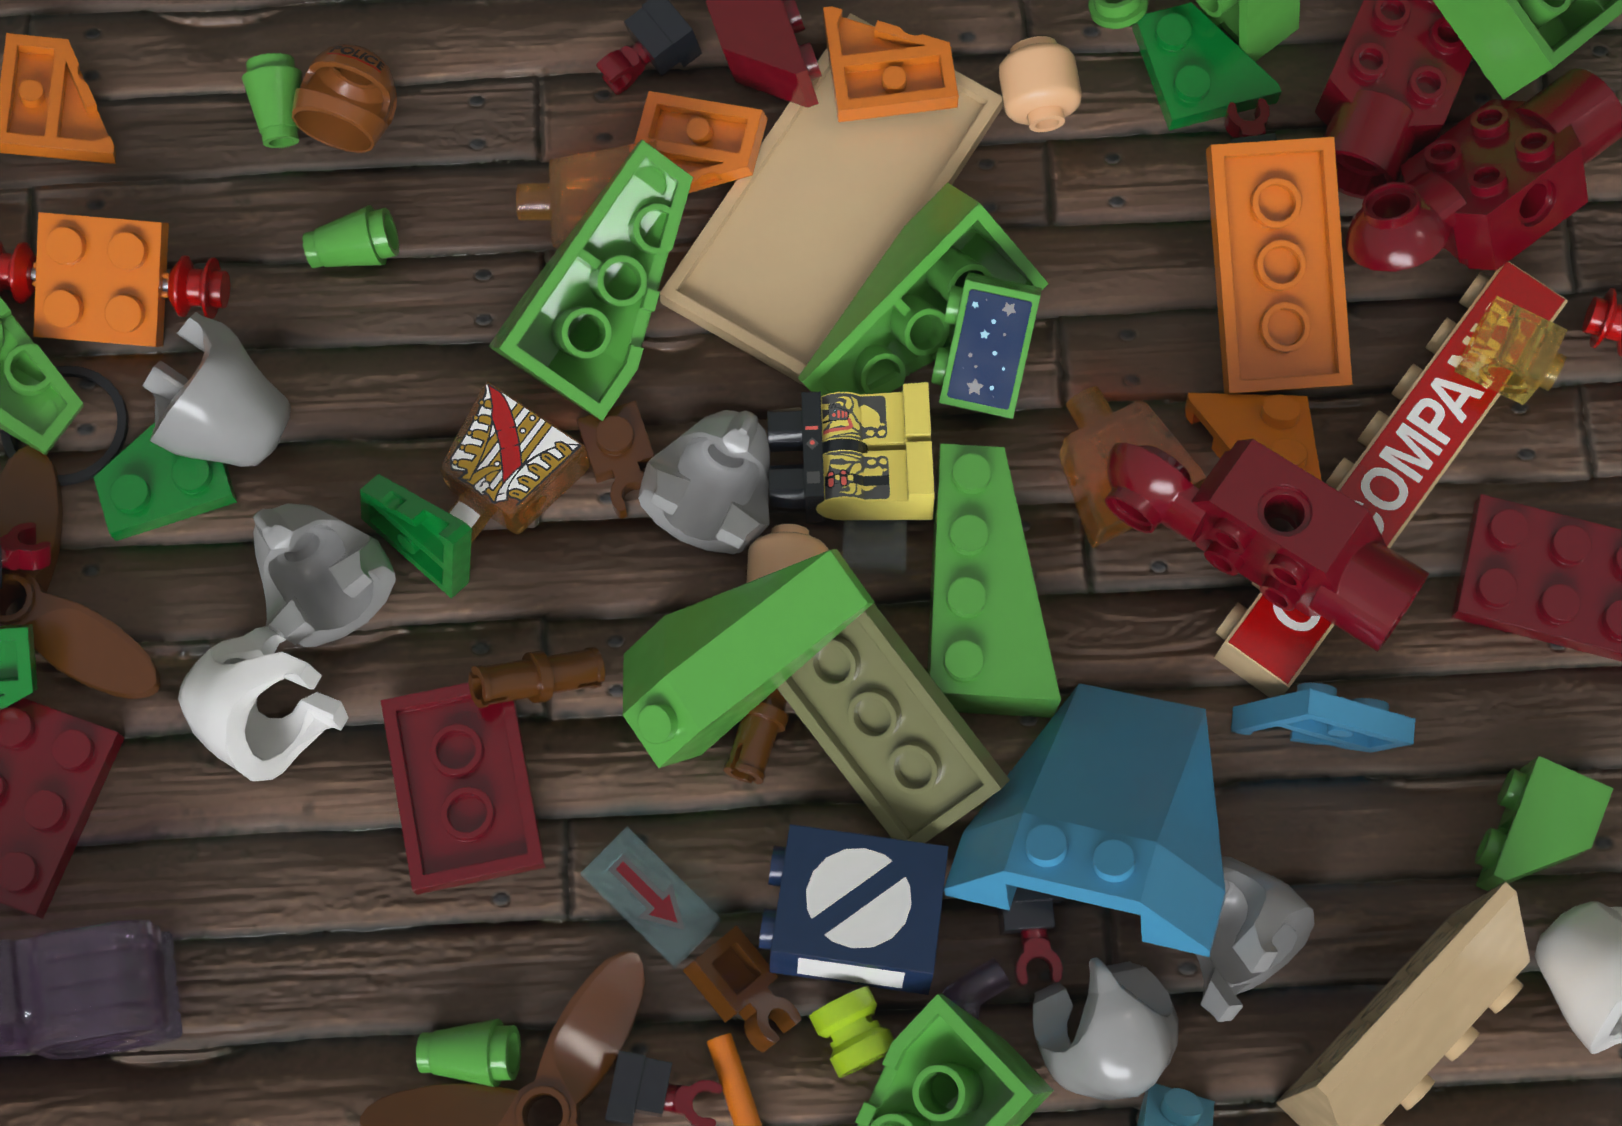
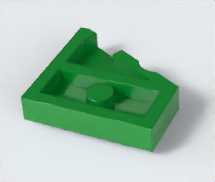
M1192 2L1147 13L1138 22L1133 24V33L1169 131L1225 117L1230 102L1236 104L1237 113L1255 109L1260 98L1265 99L1268 105L1278 102L1282 92L1279 84Z
M154 422L93 477L109 534L115 541H119L237 503L226 463L175 455L152 443L150 438L155 427Z

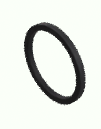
M71 365L57 366L56 369L63 377L84 378L105 389L111 396L116 408L117 429L110 447L97 462L79 472L57 475L61 486L74 485L93 478L120 453L128 431L126 405L115 386L107 378L91 369ZM0 429L2 444L10 459L17 451L12 436Z

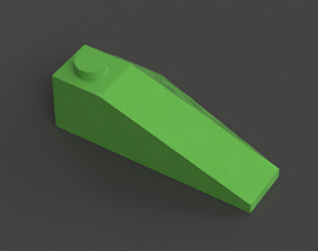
M640 140L522 296L488 347L543 385L603 421L638 370L644 350L641 347L651 313L655 311L660 294V291H658L669 251L674 246L693 177L644 140Z
M832 549L665 615L624 653L622 715L658 768L701 756L874 603V600L839 551Z
M937 994L891 1043L882 1062V1065L885 1067L869 1101L863 1103L855 1123L858 1124L857 1126H1021L1054 1090L1005 1039L943 994Z

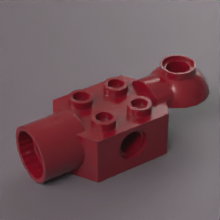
M1363 0L1315 109L1317 116L1327 126L1323 137H1334L1338 191L1343 194L1364 199L1372 189L1379 185L1398 182L1401 175L1400 165L1406 162L1407 158L1413 157L1435 141L1445 123L1473 56L1433 0Z
M1574 68L1567 71L1528 101L1491 99L1400 165L1403 182H1390L1379 185L1364 197L1362 208L1354 215L1346 235L1345 242L1348 255L1358 265L1374 271L1396 272L1417 267L1434 258L1444 248L1458 259L1459 263L1465 264L1469 269L1498 270L1588 203L1584 165L1622 138V106L1618 98L1598 76L1590 71Z
M1254 439L1237 440L1230 451L1224 452L1199 488L1191 483V475L1177 459L1157 447L1151 445H1142L1140 447L1124 442L1115 443L1109 451L1107 477L1111 491L1104 500L1106 506L1118 519L1143 533H1152L1159 523H1162L1190 542H1194L1198 548L1205 551V558L1218 570L1232 576L1240 573L1259 585L1262 595L1272 604L1287 611H1292L1295 608L1306 616H1321L1377 652L1390 637L1429 576V572L1386 546L1369 509Z

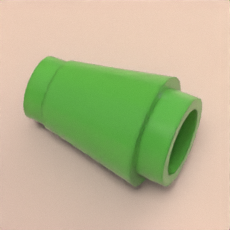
M267 53L248 59L246 61L247 72L243 74L242 82L259 132L262 135L263 145L269 148H285L299 142V128L292 119L295 89L300 88L302 83V71L295 67L294 58L288 54Z
M367 205L320 226L314 231L305 232L303 234V248L307 261L313 269L323 266L385 265L387 258L398 256L399 239L389 210L387 208L374 210L371 205Z
M500 1019L435 1030L434 1032H422L418 1037L416 1063L420 1073H432L437 1076L498 1087L502 1081L515 1080L520 1068L521 1040L518 1028L515 1025H503Z

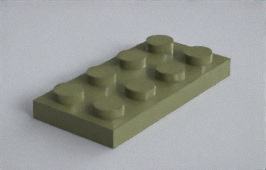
M874 603L777 688L892 839L926 843L1000 791L1010 781Z

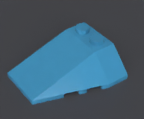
M1079 683L1007 775L1010 781L988 799L963 831L944 887L945 896L1010 910L1016 889L1020 887L1141 916L1142 942L1210 957L1225 901V882L1206 709Z

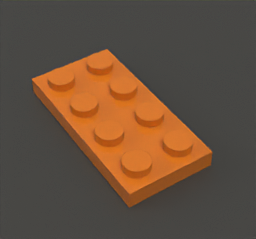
M1334 137L1211 144L1206 148L1224 394H1251L1337 388L1353 385Z

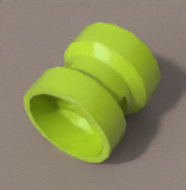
M868 986L845 994L809 1015L817 1035L831 1038L833 1041L830 1043L833 1050L830 1061L839 1078L850 1075L884 1058L891 1043L895 1040L889 1028L880 1026L878 1020H872L871 1017L875 1013L877 1003Z

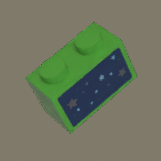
M968 272L964 288L952 285L944 323L956 325L951 349L938 348L931 380L932 384L942 386L939 403L1013 419L1042 288Z

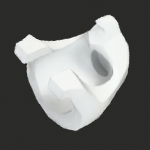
M268 627L256 628L242 637L221 641L211 647L186 674L180 686L178 697L183 715L193 734L217 758L239 771L251 781L273 780L283 774L298 755L324 730L335 728L341 731L349 719L341 701L318 692L301 699L293 712L283 718H268L258 711V696L276 682L285 678L308 689H314L322 677L309 663L284 652L275 653L279 643L284 642L286 639Z
M1590 901L1575 906L1561 914L1541 934L1535 958L1570 1028L1591 1054H1597L1616 1044L1622 1043V907H1608L1598 901Z

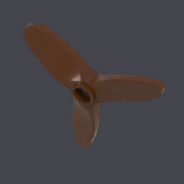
M27 445L19 449L7 461L0 476V537L8 534L18 524L26 522L36 523L37 544L43 541L51 543V564L43 569L34 571L2 568L0 626L33 624L35 650L57 670L90 688L127 699L148 698L159 691L161 680L155 662L146 651L125 631L102 615L82 604L47 593L61 547L63 521L61 485L59 484L57 469L50 458ZM26 598L25 604L18 612L6 616L7 609L13 602Z
M633 951L620 952L606 959L580 986L565 1007L549 1036L534 1082L526 1084L520 1090L480 1084H439L399 1091L384 1096L368 1106L360 1116V1125L529 1126L528 1114L532 1105L539 1099L550 1097L556 1098L562 1106L563 1116L559 1126H580L581 1115L579 1107L590 1097L611 1071L618 1058L619 1050H623L636 1021L646 985L645 969L639 955Z

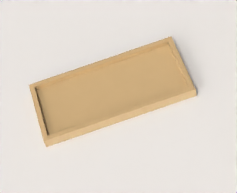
M851 13L847 17L848 19L871 25ZM826 48L817 61L822 77L811 81L819 104L807 108L789 102L760 146L753 175L736 180L659 294L660 303L805 386L798 379L803 369L903 227L947 182L953 185L1002 110L1003 98L1001 95L955 71L959 95L958 108L838 122L828 49Z

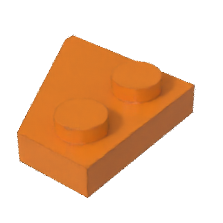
M833 6L823 7V22L838 122L958 108L959 95L950 42L924 34L910 35L898 26L877 20L874 27L842 17L843 9Z
M1220 393L1187 394L1185 417L1191 424L1201 422L1214 437L1211 449L1219 458H1221L1225 451H1230L1237 440L1254 439L1322 481L1308 396Z

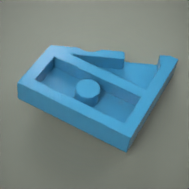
M1301 683L1297 685L1296 692L1234 706L1231 732L1251 735L1254 731L1278 726L1291 730L1290 741L1330 745L1342 749L1371 753L1414 744L1415 718L1389 711V703L1372 698L1349 700L1337 696V688L1322 683Z

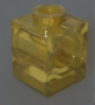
M1496 296L1478 321L1454 372L1524 405L1539 387L1549 391L1560 374L1567 356L1557 351L1567 329Z

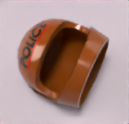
M340 44L327 48L311 62L300 88L295 89L292 109L293 121L304 133L333 148L354 153H365L372 150L390 126L396 110L397 93L391 70L377 54L365 47Z

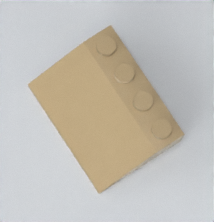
M1505 882L1452 913L1276 1103L1299 1126H1386L1383 1122L1399 1104L1406 1110H1409L1418 1103L1435 1083V1080L1428 1075V1072L1444 1055L1451 1062L1457 1059L1478 1037L1479 1032L1472 1024L1488 1007L1495 1014L1498 1013L1523 987V984L1516 976L1530 962L1517 892Z

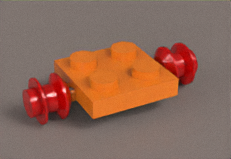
M38 212L37 256L27 242L18 243L13 253H6L5 247L0 241V297L4 290H10L15 302L24 304L35 291L33 337L160 347L163 346L165 297L169 298L179 317H186L192 306H201L204 316L214 319L218 308H226L228 305L230 276L227 271H221L219 261L216 258H209L204 269H194L192 260L187 255H183L171 269V272L167 273L169 223Z

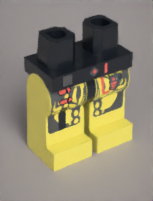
M928 382L903 384V392L860 395L853 392H835L821 396V391L801 392L802 407L767 411L770 452L803 451L804 464L769 466L771 507L805 508L806 523L825 522V518L833 520H933L935 493Z

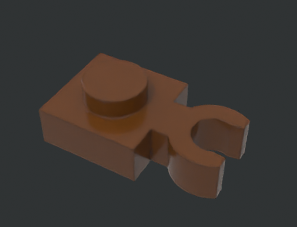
M636 400L611 408L603 421L593 415L576 419L596 482L600 483L612 478L615 479L611 486L610 497L613 509L620 519L628 517L624 502L626 494L633 490H640L644 472H641L640 469L646 468L648 461L655 456Z
M737 925L683 969V972L725 1023L739 1013L745 1021L744 1028L748 1040L762 1053L780 1040L777 1033L770 1027L768 1018L773 1020L784 1034L802 1020L797 1008L789 1000L774 996L767 988L779 976L776 973L770 972V965Z

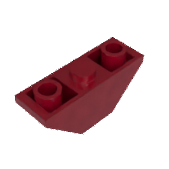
M706 0L721 48L736 83L807 108L819 104L811 81L822 77L811 43L808 42L798 46L795 34L804 31L805 27L795 0Z

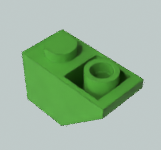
M1537 756L1520 770L1511 769L1497 799V804L1505 807L1498 828L1496 830L1490 827L1486 831L1475 856V863L1482 866L1476 886L1490 891L1505 882L1511 883L1571 860L1592 848L1613 788L1541 756Z

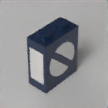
M790 824L787 846L774 845L768 885L780 887L777 909L764 908L759 938V948L771 950L770 972L929 995L934 974L949 846Z

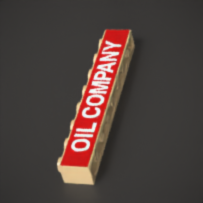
M1509 261L1496 270L1491 278L1482 272L1478 274L1459 301L1460 304L1468 308L1458 324L1448 317L1444 320L1425 347L1435 354L1424 370L1414 363L1411 365L1391 393L1401 400L1390 416L1378 410L1357 441L1367 447L1355 464L1344 457L1326 481V484L1369 509L1388 548L1396 541L1568 302L1567 299ZM1252 582V585L1260 590V586ZM1260 592L1249 609L1237 602L1220 625L1216 634L1223 638L1225 642L1214 658L1269 698L1284 695L1334 627V624L1321 616H1306L1295 608L1292 611L1281 609L1268 601Z

